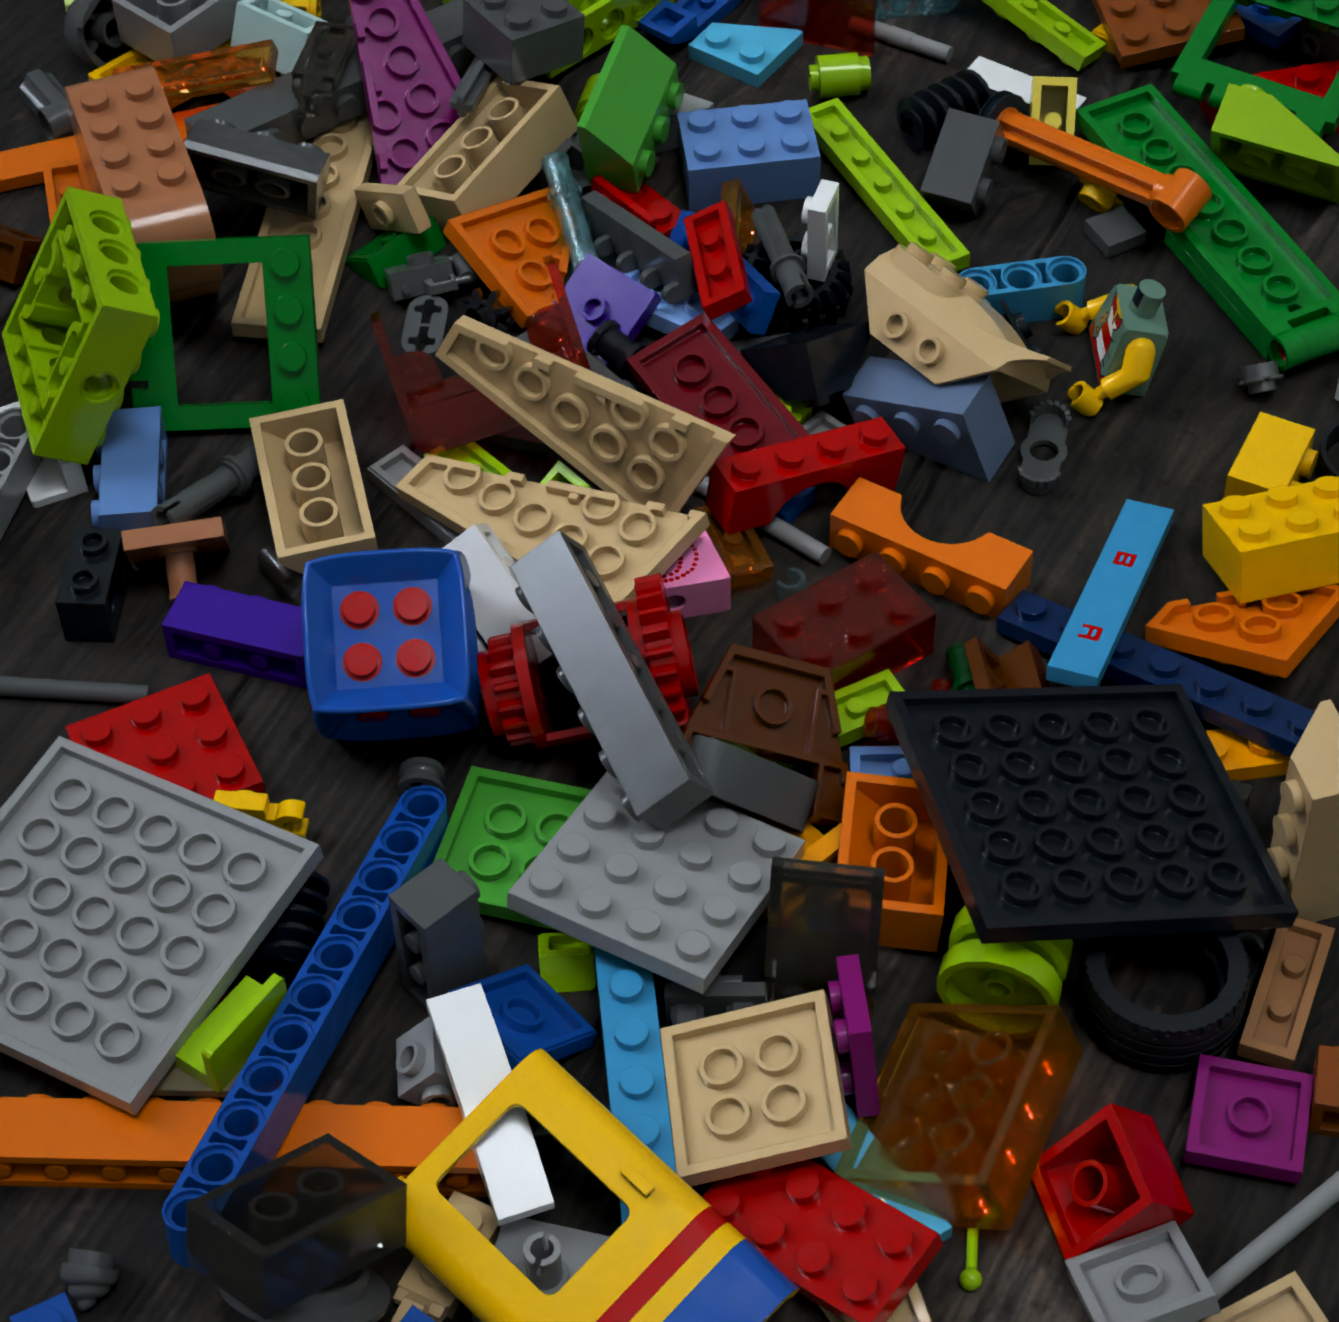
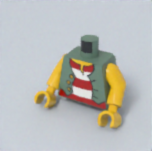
M1144 279L1138 286L1134 284H1118L1112 288L1109 294L1089 300L1084 308H1079L1068 300L1061 301L1056 305L1054 311L1065 319L1056 322L1055 325L1069 334L1079 335L1087 327L1088 321L1092 320L1089 332L1099 386L1093 389L1085 381H1078L1067 392L1068 397L1073 400L1070 404L1071 407L1080 414L1089 417L1096 415L1103 405V399L1107 397L1113 400L1122 394L1145 396L1169 334L1162 303L1166 290L1161 283L1152 279Z

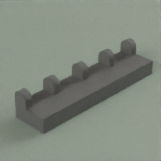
M596 190L580 197L585 221L574 227L572 233L574 239L580 243L595 239L593 251L601 257H606L612 253L617 254L616 267L619 270L628 273L639 269L642 271L639 281L649 289H654L660 285L664 286L661 297L669 304H675L698 293L692 257L689 251Z

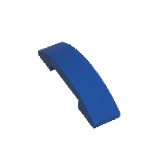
M662 0L638 21V28L669 44L687 42L696 38L712 22L719 23L742 0H678L675 4L668 0Z

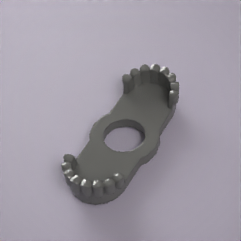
M1047 400L1046 403L1040 401L1038 405L1033 406V410L1029 411L1030 426L1028 436L1020 446L1022 464L1017 468L1019 484L1025 491L1035 495H1044L1055 489L1060 479V468L1065 464L1068 456L1065 443L1068 425L1071 424L1072 416L1070 415V410H1066L1065 404L1060 405L1059 401L1052 402V400ZM1047 445L1056 450L1057 456L1048 461L1039 460L1033 457L1030 451L1035 446Z

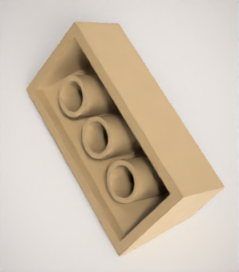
M497 76L485 90L474 111H469L466 117H459L397 185L414 186L427 215L435 218L443 233L448 219L516 198L530 181L540 174L542 164L567 138H570L575 133L578 121L560 85L526 80L511 86L503 78Z
M339 399L249 418L279 565L303 574L305 562L340 553L378 550L344 400Z
M1329 699L1319 703L1290 756L1286 779L1280 785L1281 801L1278 814L1273 817L1274 832L1271 846L1267 848L1278 873L1299 911L1297 917L1312 922L1339 916V713L1332 700Z

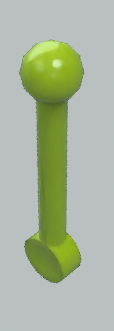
M978 1180L966 1182L963 1188V1199L968 1204L965 1270L960 1274L959 1281L961 1286L967 1291H976L980 1288L983 1281L981 1273L977 1270L979 1211L980 1204L985 1201L986 1187Z

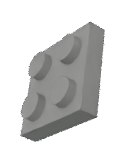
M1175 1220L1064 1261L1069 1278L1091 1322H1196L1221 1312L1217 1295Z

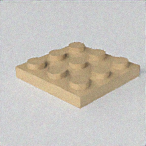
M824 989L660 1028L676 1172L691 1187L853 1149L830 1002Z

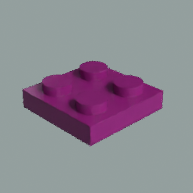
M859 955L836 957L838 980L828 981V991L832 1015L842 1014V1019L834 1020L833 1027L838 1056L847 1055L848 1057L847 1061L839 1062L844 1096L854 1095L858 1118L880 1115L872 1028Z
M1200 1054L1183 1162L1300 1184L1303 1173L1314 1075Z

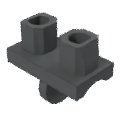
M721 970L704 994L676 982H665L666 1027L765 1003V982H742V975H721Z

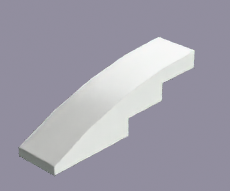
M481 983L426 999L427 1011L444 1057L446 1072L463 1120L512 1071ZM512 1108L472 1148L498 1226L555 1208L526 1112L523 1108Z

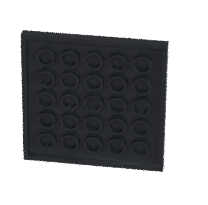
M1182 684L889 692L885 705L886 712L981 944L1291 928L1299 911Z

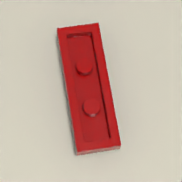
M722 200L683 218L702 308L710 320L752 302L733 213L726 201Z

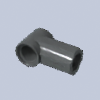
M40 69L27 73L25 80L19 86L21 98L36 114L41 129L48 141L73 136L74 132L68 112L64 87L52 73H45Z

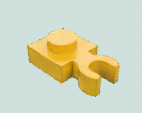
M216 790L214 801L306 839L309 826V818H304L306 802L288 799L281 801L279 804L270 803L268 794L255 793L250 790Z

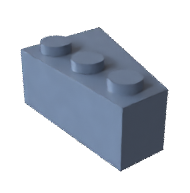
M869 356L855 375L851 388L846 389L842 394L854 424L883 417L907 450L987 483L991 481L1015 445L1013 435L989 374L938 386L906 361Z

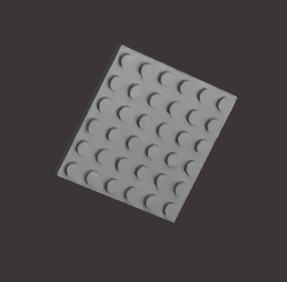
M59 736L0 808V1052L136 1116L176 1061L175 1055L197 1027L208 1017L323 859L320 845Z

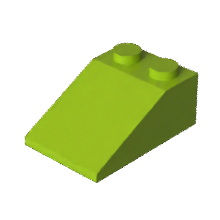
M1229 83L1211 129V150L1233 174L1339 204V154L1273 95L1267 94L1263 89L1255 85L1243 84L1238 86Z

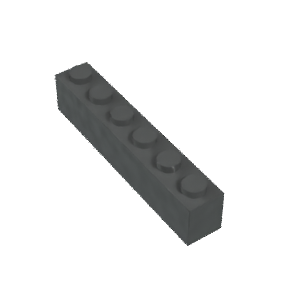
M560 530L556 531L510 566L519 584L515 588L516 595L524 607L535 615L539 626L535 629L536 634L545 648L555 655L560 665L556 669L558 678L565 688L576 696L581 706L577 710L581 723L592 735L597 737L602 747V750L598 752L600 761L605 769L614 778L618 779L624 791L620 795L624 808L636 821L644 820L664 830L715 793L586 548Z

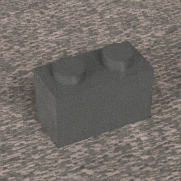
M952 108L948 109L920 189L925 201L930 206L977 218L981 205L986 206L989 203L993 192L994 180L990 178L995 164H1002L1007 152L1008 139L1005 138L1000 121Z

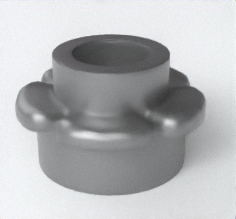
M1277 361L1239 367L1241 381L1237 382V385L1239 387L1247 385L1248 394L1272 391L1277 389L1275 380L1282 379L1283 374H1279Z

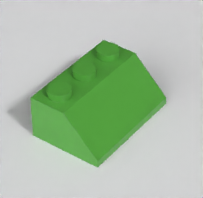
M621 25L577 124V131L588 183H591V179L600 175L619 190L638 193L644 178L650 177L653 172L655 152L659 143H664L668 137L670 116L673 109L678 110L682 104L684 85L679 83L676 63L627 25Z

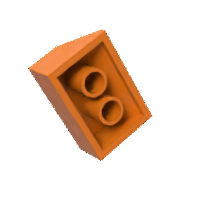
M847 771L833 910L882 946L937 953L944 917L948 861L915 780Z

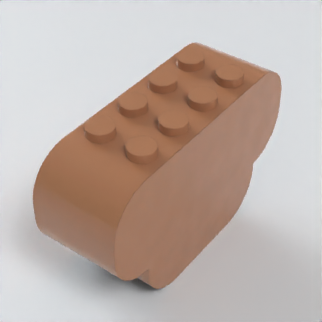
M154 66L65 86L64 93L90 191L122 199L127 218L132 224L135 244L139 241L216 238L205 196ZM222 264L167 266L170 304L220 292L219 282L223 281Z

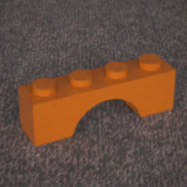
M861 477L855 481L830 514L829 547L847 557L856 558L879 568L888 575L897 576L918 585L934 595H941L966 606L975 613L997 620L998 615L1023 589L1026 590L1030 584L1033 550L990 532L975 540L959 544H945L928 540L915 533L905 522L901 513V494Z

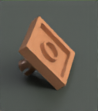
M221 516L121 531L124 552L133 564L158 560L165 561L170 593L169 601L171 602L175 601L185 581L198 584L194 555L230 550L228 531Z

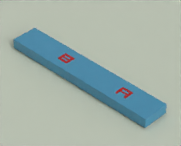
M1126 499L1047 665L1046 680L1072 687L1100 685L1170 530L1174 509Z

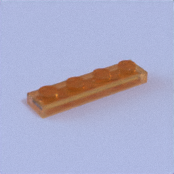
M270 39L115 68L112 75L154 66L167 101H179L274 83L279 51L273 40Z

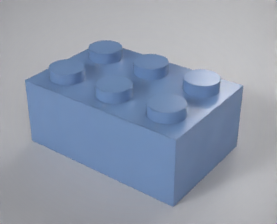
M807 99L739 105L708 110L698 109L677 113L678 156L689 211L702 210L722 200H725L730 207L805 199L807 196H814L820 183L821 156Z

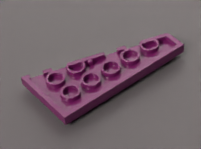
M348 0L380 184L397 185L460 117L457 116V110L450 108L449 101L461 78L419 0Z

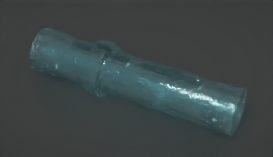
M559 151L546 155L541 160V166L545 172L550 189L547 198L550 207L557 212L562 234L573 265V272H575L587 253L596 258L598 256L580 197L584 196L582 188L574 180L568 155L565 152Z

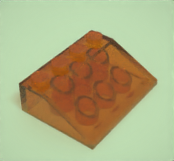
M911 1003L877 1077L880 1115L860 1117L851 1134L853 1149L843 1152L834 1173L868 1193L944 1219L957 1227L1011 1231L1083 1052L1060 1006ZM870 1130L875 1137L857 1168L853 1169L867 1132Z

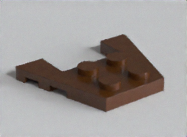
M732 643L725 650L682 730L689 746H691L694 735H702L726 742L760 757L811 769V778L818 781L819 785L807 822L830 828L836 827L842 821L846 774L849 771L848 763L843 762L838 735L842 733L830 668Z

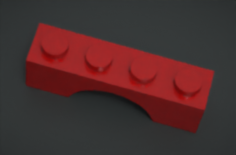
M878 417L719 458L710 472L705 504L726 534L730 535L770 524L777 512L787 501L799 492L817 484L827 482L840 483L848 492L855 481L861 477L893 491L896 490L906 447L883 417Z

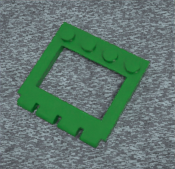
M1211 0L1171 70V82L1174 83L1172 94L1200 103L1206 94H1209L1208 105L1219 109L1229 83L1238 86L1243 84L1255 85L1263 89L1267 94L1273 95L1320 138L1323 137L1324 133L1333 135L1339 125V71L1323 98L1207 59L1239 4L1246 7L1258 4L1267 7L1271 15L1284 19L1296 16L1308 20L1310 27L1329 32L1333 29L1339 30V0Z
M310 234L139 241L136 243V247L141 252V263L146 278L150 280V291L155 307L160 312V323L156 334L153 337H149L142 351L139 370L136 374H131L130 376L131 381H148V387L131 389L133 408L161 406L166 431L251 428L249 418L322 403ZM262 262L272 401L178 404L167 266Z

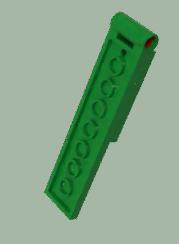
M1152 84L1076 109L1075 124L1093 144L1164 174L1169 173L1173 175L1178 168L1190 169L1206 181L1212 191L1211 200L1183 232L1176 233L1166 229L1164 242L1266 361L1270 359L1271 361H1277L1278 370L1286 371L1339 351V291Z

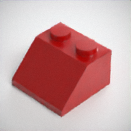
M1113 1103L1106 1105L1027 1164L1065 1260L1173 1220L1180 1226L1195 1215L1152 1116Z

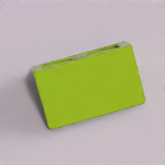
M274 973L262 985L246 975L197 1027L175 1055L176 1066L217 1093H220L244 1067L287 993L285 979Z

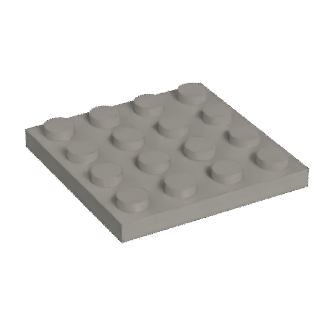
M607 771L508 891L507 908L704 994L804 856L806 840L708 799L664 830H661L644 820L638 822L630 816L620 799V795L624 791L618 779L614 778Z

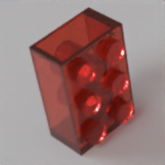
M875 551L752 616V648L830 668L834 691L887 669L892 674H895L934 653L936 613Z

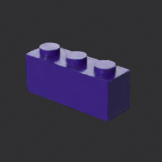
M184 582L162 623L169 657L307 689L303 648L302 606L272 601L258 595L250 596L232 592L214 585Z

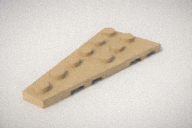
M465 315L454 322L435 354L436 357L603 491L618 494L621 501L645 506L648 501L663 503L666 505L667 510L680 513L736 435Z
M427 454L395 485L398 495L402 500L458 534H462L473 524H489L515 562L556 531L560 530L586 548L613 602L635 598V578L661 573L662 576L710 526L707 513L691 509L688 514L667 510L666 505L663 503L648 501L646 506L621 501L618 494L553 480H548L547 484L527 481L525 474L508 471L506 476L481 471L480 465L430 454Z

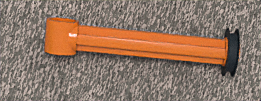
M1006 90L996 92L986 101L978 116L1000 121L1005 138L1008 139L1006 154L1014 148L1146 205L1155 220L1170 231L1176 233L1183 232L1212 198V191L1206 181L1190 169L1178 168L1173 175L1169 173L1164 174L1027 116V107L1023 98Z

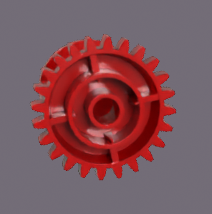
M661 573L638 577L634 579L636 597L614 603L621 616L627 615L629 632L682 731L692 714L689 697L699 695L696 670L684 616L681 609L671 611ZM537 619L512 623L511 633L487 639L489 649L477 653V664L483 700L495 738L506 736L511 747L534 742L537 750L597 738L584 726L552 732L544 682L532 635H536L535 629L539 626Z

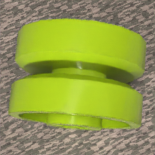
M965 905L955 916L949 936V950L943 956L937 976L936 992L943 1004L955 1015L981 1029L1002 1034H1030L1043 1030L1056 1017L1061 998L1062 981L1067 976L1072 957L1073 940L981 944Z

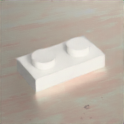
M821 179L814 196H807L803 205L801 222L802 224H807V231L801 246V257L807 259L808 279L824 282L838 252V182Z

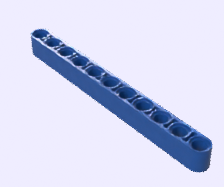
M429 785L415 786L405 791L400 797L165 1200L162 1208V1217L170 1254L177 1264L186 1268L204 1267L215 1261L221 1254L394 944L395 934L388 895L423 871L434 861L449 823L447 799L439 788Z

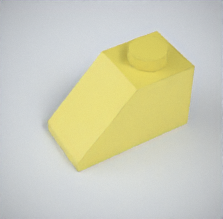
M1033 76L1031 81L1029 117L1074 135L1078 78ZM1028 155V165L1053 166Z

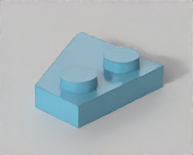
M712 22L688 44V58L759 88L803 45V31L788 28Z

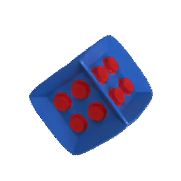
M428 547L340 553L305 562L301 592L305 675L312 706V721L324 738L346 741H381L441 736L479 727L480 679L477 664L476 620L469 589L471 580L470 569L467 559L461 551Z

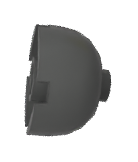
M74 0L69 5L64 17L63 33L67 46L79 62L96 70L134 49L120 41L112 0Z

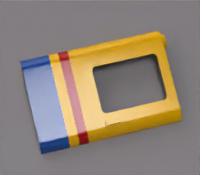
M542 1048L526 1056L406 1179L403 1176L395 1178L384 1188L377 1199V1202L381 1205L377 1219L481 1322H766L786 1300L792 1298L800 1290L795 1283ZM516 1107L526 1110L629 1208L627 1220L568 1282L552 1295L541 1292L452 1206L438 1190L442 1178L509 1110Z

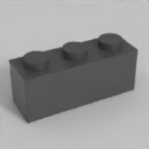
M440 857L388 895L403 988L427 1013L426 999L446 994L449 990L488 977L486 966L488 954L484 948L482 935L484 923L480 917L478 903L480 891L474 880L465 871L460 870L456 872Z

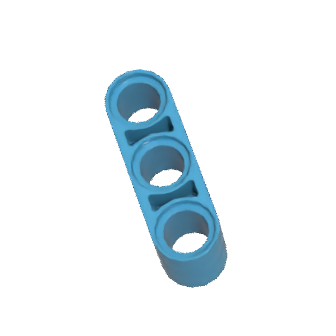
M1056 256L974 267L963 270L959 275L963 278L967 276L986 288L989 293L985 299L991 303V307L1001 315L1005 313L1000 303L1004 299L1012 315L1021 311L1026 322L1030 323L1063 318L1054 309L1057 304L1064 300H1068L1082 308L1087 270L1084 263L1075 257Z

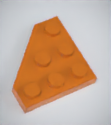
M547 187L448 219L443 233L490 291H501L498 300L503 307L513 306V310L509 314L522 329L541 322L562 291L571 251L569 245L576 217L552 188Z
M1332 584L1239 604L1230 590L1216 593V602L1191 606L1187 598L1170 601L1145 625V640L1175 653H1188L1212 659V661L1218 664H1231L1259 671L1265 676L1287 678L1339 618V585Z

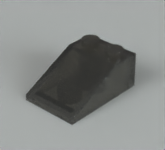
M782 857L772 858L764 968L765 1003L821 989L825 990L829 999L828 981L838 980L836 957L858 954L869 1017L874 1019L881 961L885 868ZM842 1014L835 1015L839 1018H842Z

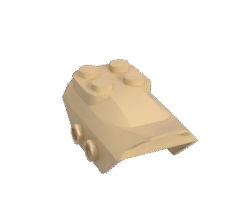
M913 241L907 247L898 244L896 248L879 255L864 269L870 334L938 386L989 374L999 401L1003 403L1047 393L1052 378L1061 373L1071 372V366L1049 356L1028 350L1013 327L985 299L989 293L986 288L967 276L963 278L955 272L957 267L935 252L931 254Z

